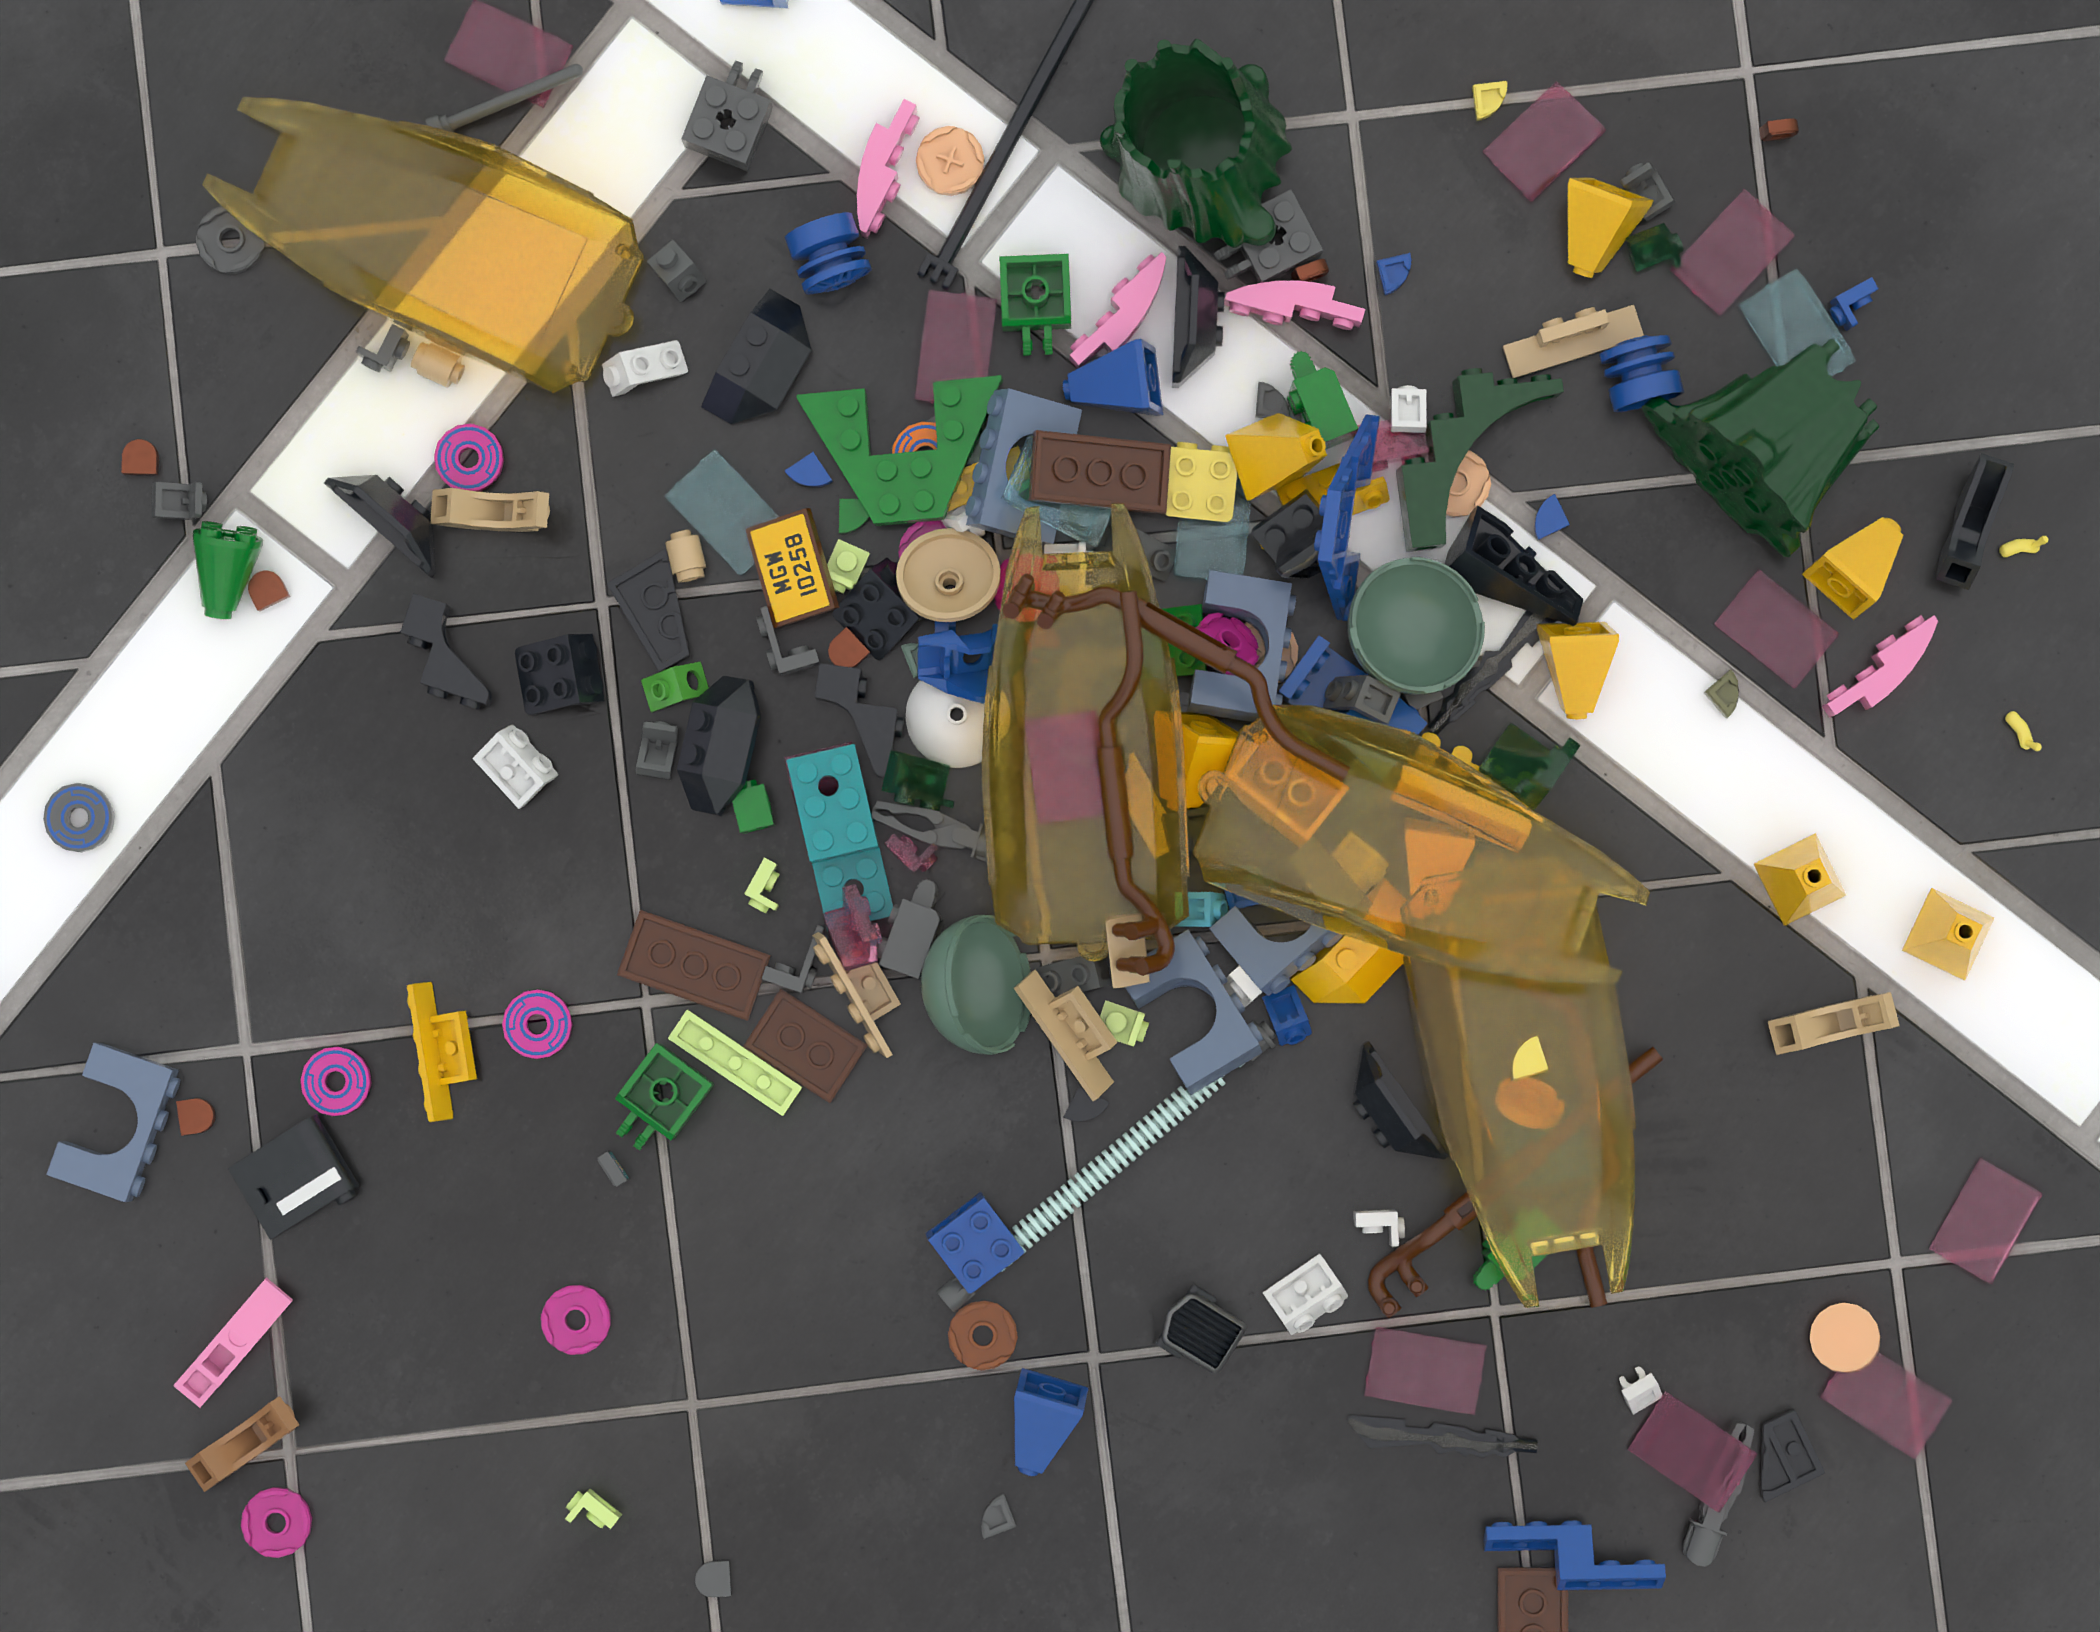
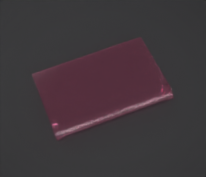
M1556 81L1483 150V153L1532 202L1590 147L1606 129Z
M1759 569L1714 623L1717 628L1794 689L1839 635L1836 630Z
M1096 710L1024 720L1039 824L1103 815L1096 747H1100Z
M1980 1158L1929 1249L1992 1285L2043 1194Z

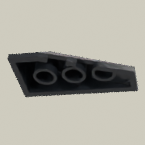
M1477 505L1449 548L1445 565L1459 573L1476 594L1575 626L1578 623L1583 598L1554 570L1546 571L1535 560L1534 557L1537 553L1530 546L1524 549L1511 536L1514 531L1505 522Z

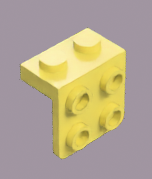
M1177 442V447H1171L1167 511L1165 515L1177 518L1229 522L1233 517L1237 470L1229 447L1212 445L1211 451L1197 449L1198 444Z

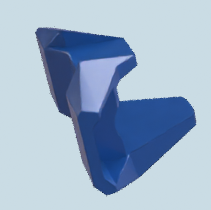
M1021 623L992 624V629L984 633L958 636L953 630L918 637V679L947 694L980 702L981 704L991 703L998 698L1003 685L1023 665V625ZM964 653L968 655L981 654L980 658L974 663L963 661Z

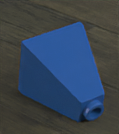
M1135 339L1070 372L1067 374L1068 380H1063L1065 399L1067 401L1071 400V402L1077 405L1153 416L1163 415L1156 348L1143 339Z
M1021 1369L1014 1396L1015 1466L1018 1467V1471L1028 1476H1037L1038 1473L1042 1474L1082 1418L1088 1387L1028 1369Z

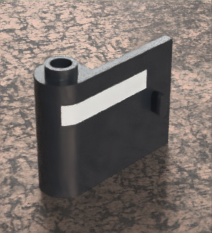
M317 1114L293 1126L228 1168L270 1240L334 1201L337 1202L338 1206L346 1203L357 1196L354 1189L359 1187L358 1182Z

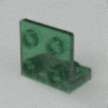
M1510 723L1480 765L1479 771L1528 807L1535 810L1552 789L1581 745L1569 737L1561 748L1555 744L1549 750L1516 725Z

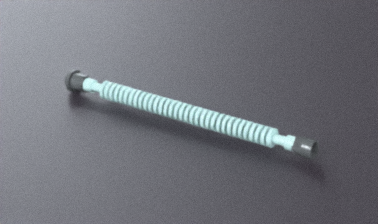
M1253 1020L1263 1037V1040L1258 1042L1262 1053L1269 1047L1271 1049L1275 1048L1276 1045L1272 1040L1277 1037L1264 1020L1259 1025ZM1223 1077L1193 1095H1190L1188 1090L1185 1091L1182 1086L1178 1087L1177 1090L1181 1093L1180 1096L1172 1092L1170 1095L1174 1099L1173 1102L1165 1098L1163 1101L1167 1104V1107L1164 1108L1159 1103L1157 1108L1161 1112L1157 1114L1154 1109L1150 1111L1154 1118L1150 1119L1145 1115L1143 1119L1147 1123L1143 1125L1139 1120L1136 1123L1140 1128L1138 1131L1132 1126L1129 1129L1133 1134L1131 1137L1125 1132L1122 1135L1126 1139L1124 1143L1118 1138L1115 1140L1119 1145L1118 1148L1113 1144L1109 1145L1108 1147L1112 1151L1111 1154L1106 1149L1103 1150L1101 1153L1105 1156L1104 1160L1098 1155L1095 1157V1160L1099 1163L1098 1165H1095L1092 1161L1088 1163L1092 1170L1088 1171L1084 1166L1081 1171L1085 1176L1082 1177L1077 1172L1074 1175L1078 1180L1076 1183L1070 1178L1067 1181L1071 1186L1069 1189L1063 1184L1060 1187L1064 1192L1063 1194L1058 1190L1054 1192V1195L1057 1197L1056 1200L1051 1196L1046 1198L1050 1203L1049 1206L1044 1201L1040 1203L1043 1209L1042 1212L1037 1207L1033 1209V1212L1037 1215L1035 1218L1030 1213L1026 1215L1030 1221L1029 1223L1021 1219L1019 1223L1023 1227L1022 1229L1015 1224L1012 1229L1016 1234L1013 1236L1023 1248L1024 1253L1027 1252L1023 1247L1024 1244L1029 1249L1033 1247L1030 1241L1031 1238L1036 1243L1040 1241V1238L1037 1236L1038 1232L1043 1237L1047 1235L1043 1229L1044 1227H1047L1049 1231L1054 1229L1050 1223L1051 1221L1057 1226L1061 1223L1057 1216L1060 1215L1065 1220L1068 1217L1064 1212L1066 1209L1072 1214L1075 1211L1071 1206L1072 1204L1079 1208L1081 1206V1203L1078 1201L1079 1198L1086 1202L1088 1200L1085 1195L1086 1192L1092 1197L1095 1194L1092 1190L1093 1186L1098 1191L1102 1189L1098 1183L1100 1180L1105 1185L1109 1183L1105 1177L1107 1174L1111 1179L1115 1178L1116 1175L1112 1172L1114 1168L1118 1173H1121L1123 1170L1119 1166L1120 1163L1128 1167L1130 1164L1126 1158L1129 1157L1134 1162L1136 1157L1132 1153L1136 1151L1141 1156L1143 1152L1139 1147L1143 1146L1148 1150L1150 1148L1147 1144L1148 1140L1154 1145L1157 1142L1153 1137L1155 1134L1160 1139L1164 1136L1160 1131L1162 1128L1168 1133L1171 1130L1167 1126L1169 1122L1173 1127L1178 1125L1174 1120L1176 1116L1180 1121L1184 1120L1185 1118L1181 1114L1182 1111L1190 1115L1192 1112L1188 1109L1189 1105L1194 1110L1197 1109L1198 1105L1194 1102L1195 1100L1203 1104L1205 1100L1201 1096L1202 1094H1205L1209 1099L1212 1094L1208 1089L1212 1088L1216 1093L1219 1090L1215 1085L1217 1082L1223 1087L1226 1084L1222 1079ZM956 1276L936 1291L953 1312L975 1295L974 1292L968 1293Z

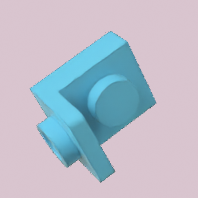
M1173 892V927H1211L1228 912L1225 894L1215 892Z

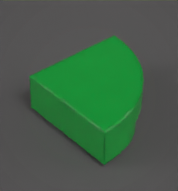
M839 499V534H848L860 528L869 518L859 499Z

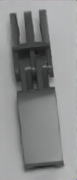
M877 801L872 810L873 820L925 844L958 850L971 849V859L1001 865L1011 860L1014 855L1015 845L1010 835L980 824L979 831L977 832L971 830L968 825L939 811ZM876 811H888L894 816H920L928 819L936 829L925 832L917 831L903 825L893 816H883Z
M1731 1421L1704 1476L1705 1483L1699 1505L1700 1515L1698 1521L1689 1518L1691 1523L1683 1544V1554L1697 1566L1710 1565L1715 1559L1723 1535L1727 1536V1533L1720 1529L1721 1524L1727 1518L1737 1495L1742 1491L1754 1435V1429L1743 1422ZM1736 1448L1733 1471L1730 1477L1722 1483L1721 1474L1728 1456Z

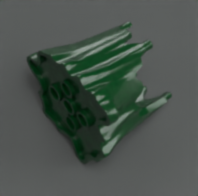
M1163 39L1158 42V51L1153 59L1147 62H1137L1135 59H1128L1124 65L1126 74L1123 86L1116 94L1114 101V124L1106 127L1100 136V145L1105 154L1121 164L1118 183L1121 196L1128 200L1143 216L1153 215L1161 218L1165 228L1169 231L1182 226L1190 228L1198 243H1205L1214 237L1222 239L1232 248L1239 247L1243 243L1261 246L1270 242L1275 236L1276 224L1272 215L1262 206L1261 195L1268 188L1281 184V179L1275 169L1276 163L1282 156L1291 152L1292 146L1286 138V121L1284 116L1269 103V82L1265 71L1254 64H1247L1238 69L1231 58H1222L1200 39H1194L1190 46L1171 44L1170 41Z
M1831 338L1822 347L1813 343L1786 364L1771 366L1755 377L1751 378L1748 374H1743L1715 393L1694 402L1680 406L1671 404L1665 398L1657 396L1650 398L1642 406V411L1654 426L1655 433L1671 448L1674 459L1694 475L1697 485L1708 492L1714 498L1717 505L1742 529L1750 534H1759L1777 552L1785 557H1790L1800 547L1799 534L1800 532L1805 533L1811 527L1814 510L1826 492L1870 439V436L1879 429V424L1874 419L1866 425L1868 417L1877 409L1875 402L1868 398L1860 407H1857L1853 402L1861 386V381H1840L1829 375L1827 365L1831 356L1840 349L1838 343Z

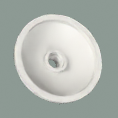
M920 680L912 690L907 702L906 726L913 744L927 759L944 767L966 768L981 763L991 748L1007 732L1009 709L1002 689L996 700L991 703L981 704L980 702L947 694ZM955 708L961 709L964 713L963 718L959 721H954L950 717L951 711Z

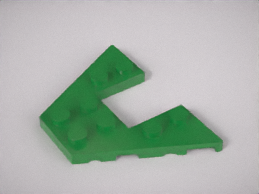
M1001 375L933 382L937 449L871 456L867 393L865 388L796 395V398L875 526L926 522L945 519L950 507V501L953 494L957 491L962 473L980 437L982 426L989 416L987 413L988 401L994 394V390H998L999 386L1002 385L1003 378Z

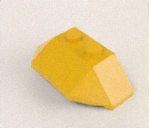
M1383 879L1367 896L1374 904L1368 909V915L1358 924L1348 926L1342 932V938L1335 945L1329 948L1324 947L1316 954V960L1310 967L1303 971L1298 970L1289 978L1313 1003H1366L1413 954L1410 904L1386 879Z

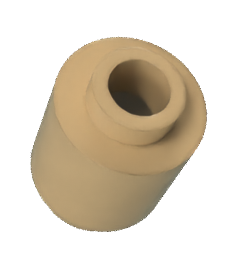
M421 342L411 361V367L417 370V374L446 388L452 383L458 384L465 370V365L461 364L462 356L434 343L428 345Z
M691 530L670 534L671 540L665 542L672 575H676L678 583L705 577L703 569L706 568L699 535H691Z

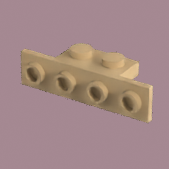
M1631 305L1608 313L1606 309L1596 312L1595 307L1587 308L1575 313L1576 319L1563 322L1562 317L1549 320L1542 324L1543 329H1540L1535 336L1503 345L1502 348L1512 378L1522 377L1608 350L1620 342L1644 336L1635 306Z
M819 932L812 935L817 943L813 947L814 952L823 965L828 963L834 975L830 976V979L838 993L841 995L845 992L851 1002L847 1009L853 1020L857 1024L862 1022L868 1033L863 1037L873 1053L879 1051L886 1058L892 1056L893 1054L874 1020L901 1005L868 945L863 944L838 959L827 938Z
M1035 969L1018 983L1014 990L1091 1100L1094 1101L1114 1083L1096 1056L1110 1050L1117 1041L1079 986L1055 998Z

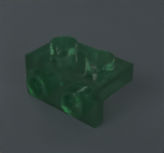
M890 750L881 791L895 794L893 801L914 806V802L917 800L920 801L919 808L940 811V806L953 808L955 802L943 799L950 765Z

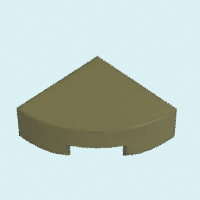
M1731 669L1704 692L1725 718H1728L1735 710L1739 696L1738 680Z

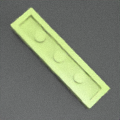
M686 1010L668 1037L676 1045L782 1116H784L803 1088L689 1010Z

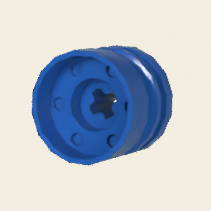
M843 212L816 219L797 227L785 236L792 260H809V262L797 270L799 278H808L802 283L805 294L831 292L844 288L867 275L872 270L869 260L861 259L866 254L863 246L847 247V245L859 237L852 213Z
M1647 335L1620 342L1613 348L1599 354L1601 364L1617 363V365L1604 370V377H1621L1622 382L1608 390L1614 412H1625L1642 408L1653 397L1661 396L1666 400H1670L1684 393L1679 371H1662L1661 367L1675 358L1674 352H1657L1672 344L1669 335Z

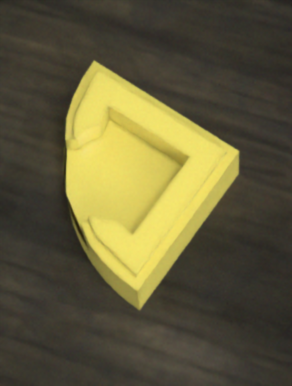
M1507 81L1472 86L1476 121L1490 117L1499 109L1507 92Z
M1538 1035L1528 1039L1518 1049L1512 1065L1513 1081L1548 1071Z

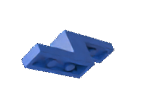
M1542 1521L1530 1522L1526 1526H1512V1523L1497 1522L1492 1524L1491 1527H1486L1484 1551L1554 1550L1557 1590L1662 1588L1666 1579L1665 1564H1655L1653 1560H1639L1634 1565H1620L1619 1561L1608 1560L1600 1562L1599 1565H1594L1591 1525H1582L1580 1521H1566L1561 1525L1547 1526V1523Z

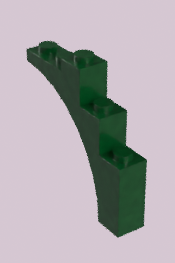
M1482 368L1461 371L1462 376H1458L1452 382L1457 418H1454L1453 413H1441L1433 415V420L1427 423L1425 438L1429 462L1426 463L1424 457L1404 460L1405 465H1401L1396 470L1406 552L1440 549L1446 545V511L1450 488L1458 467L1473 442L1491 424L1507 413L1530 403L1557 398L1564 392L1562 378L1551 379L1550 374L1533 376L1530 378L1531 382L1518 383L1517 378L1498 380L1497 386H1494L1493 372L1482 373Z

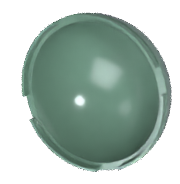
M1411 557L1383 564L1364 579L1353 596L1348 614V637L1353 654L1370 677L1397 692L1425 695L1451 687L1471 670L1483 646L1485 622H1483L1482 613L1477 602L1479 599L1469 583L1459 573L1436 560Z
M992 915L970 916L953 923L945 929L929 949L921 975L923 1003L932 1024L945 1039L955 1046L971 1053L984 1055L998 1054L1015 1046L1013 1042L1019 1033L1026 1030L1031 1014L1014 990V987L1031 972L1026 953H1020L1013 936L1017 935L1006 922Z

